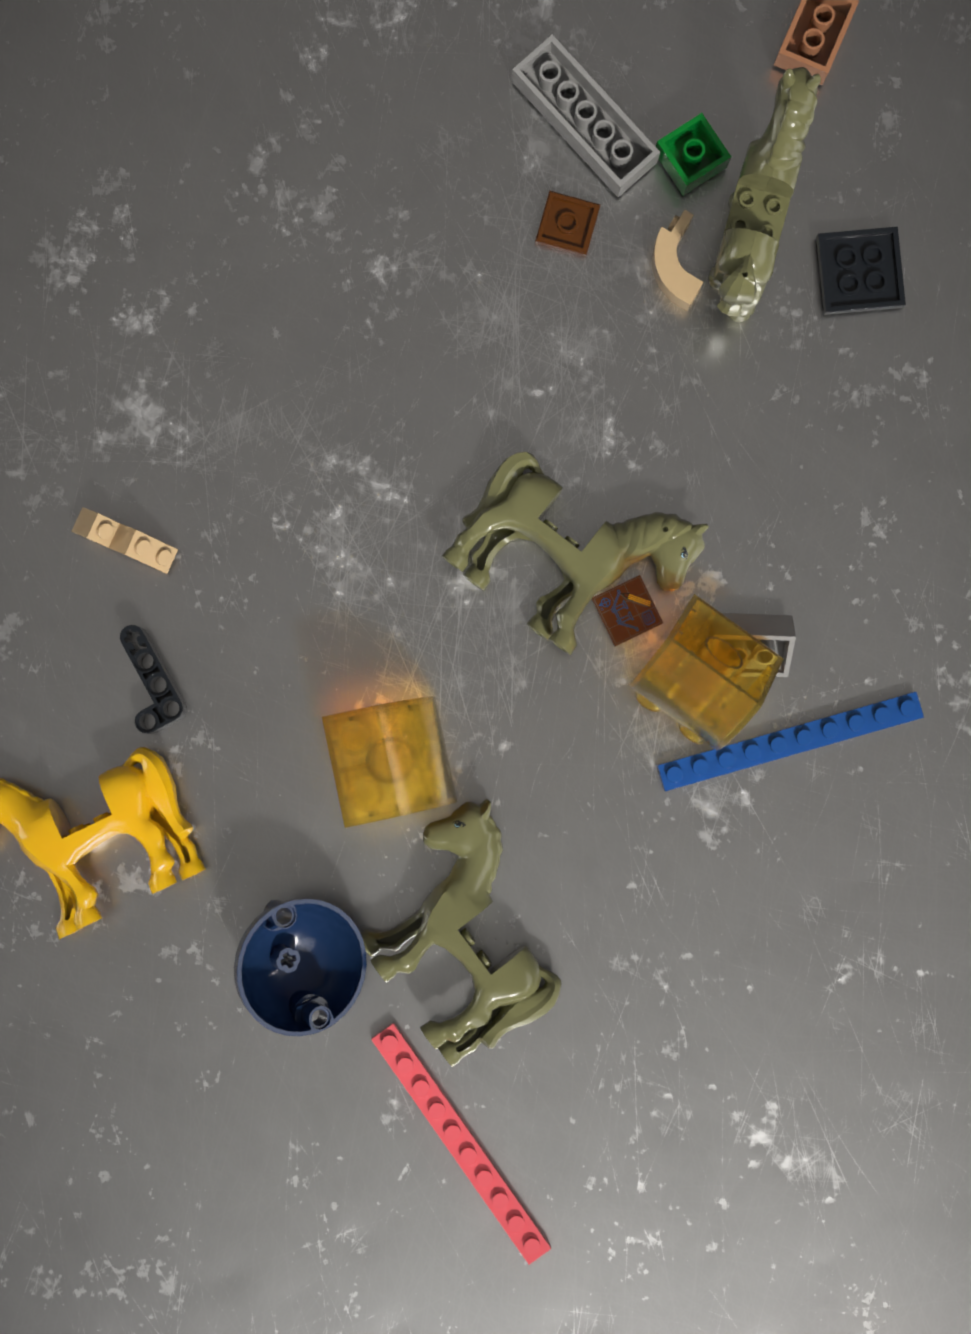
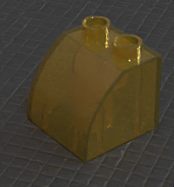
M694 594L642 661L627 686L635 691V697L643 707L653 712L662 710L677 721L681 733L687 739L697 744L706 742L715 750H720L745 727L762 707L784 658Z
M435 696L385 703L322 717L345 828L404 816L458 802Z

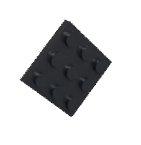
M898 226L818 233L816 240L824 315L897 309L906 306Z

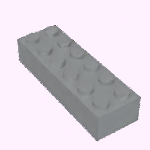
M553 34L512 69L513 84L617 197L622 195L657 164L660 151Z

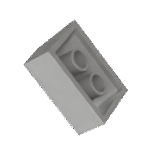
M711 612L708 633V674L788 677L796 639L793 615Z

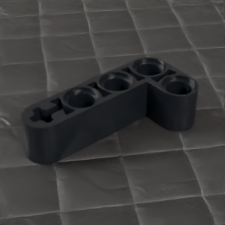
M136 625L126 626L120 633L121 644L154 703L137 713L135 726L142 733H158L184 718L187 713V705L147 631ZM131 633L139 634L140 636L136 638L138 644L142 647L147 646V648L139 649L136 643L130 642L129 640L133 638ZM150 654L153 657V664L150 668L145 669L141 663L142 658ZM162 677L166 681V688L162 692H157L154 683L158 678ZM172 701L177 702L179 705V711L175 716H170L167 712V706ZM149 714L155 718V725L151 729H147L143 723L145 716Z

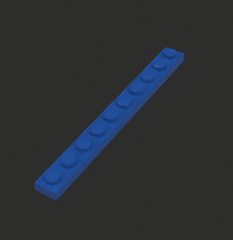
M912 692L657 765L664 791H669L924 718L917 692Z

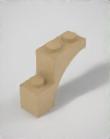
M82 507L71 531L166 574L178 549L84 507Z

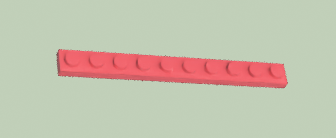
M393 1022L372 1037L371 1040L527 1263L530 1265L551 1249V1245L396 1024Z

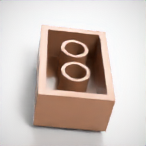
M801 0L774 66L784 70L804 67L812 76L816 73L819 74L821 77L819 85H823L859 0Z

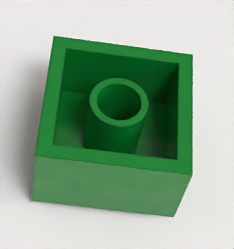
M703 113L678 127L656 143V148L660 151L659 161L683 196L726 169L732 157Z

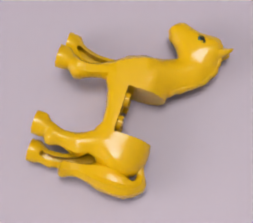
M139 747L123 765L109 769L98 776L101 791L111 812H106L93 818L94 824L92 825L87 823L71 828L64 812L55 800L51 798L43 800L18 785L0 778V824L14 835L25 855L50 876L58 893L61 906L60 921L55 927L59 939L102 919L101 913L96 907L98 892L94 886L81 876L76 868V863L102 842L116 834H129L135 837L145 848L150 859L151 876L148 885L152 894L177 883L171 870L175 863L174 858L167 852L165 837L172 843L180 859L178 874L182 881L206 870L204 863L198 858L196 845L188 836L194 828L180 813L176 785L164 758L157 752L146 747ZM141 763L142 769L134 765Z

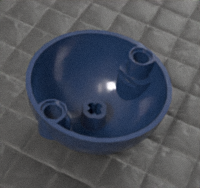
M302 898L287 901L271 900L265 906L264 911L246 929L239 942L234 962V981L237 993L252 1017L263 1027L275 1033L299 1037L319 1033L331 1027L346 1015L361 992L367 967L364 941L353 920L344 911L331 903ZM283 908L281 914L276 918L277 912ZM319 1010L318 1018L312 1021L313 1013Z

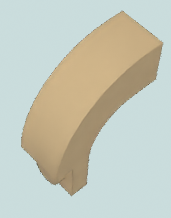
M684 210L680 217L675 215L668 230L661 227L652 253V269L658 287L672 303L685 311H688L703 284V281L686 272L677 258V245L694 216L687 210Z

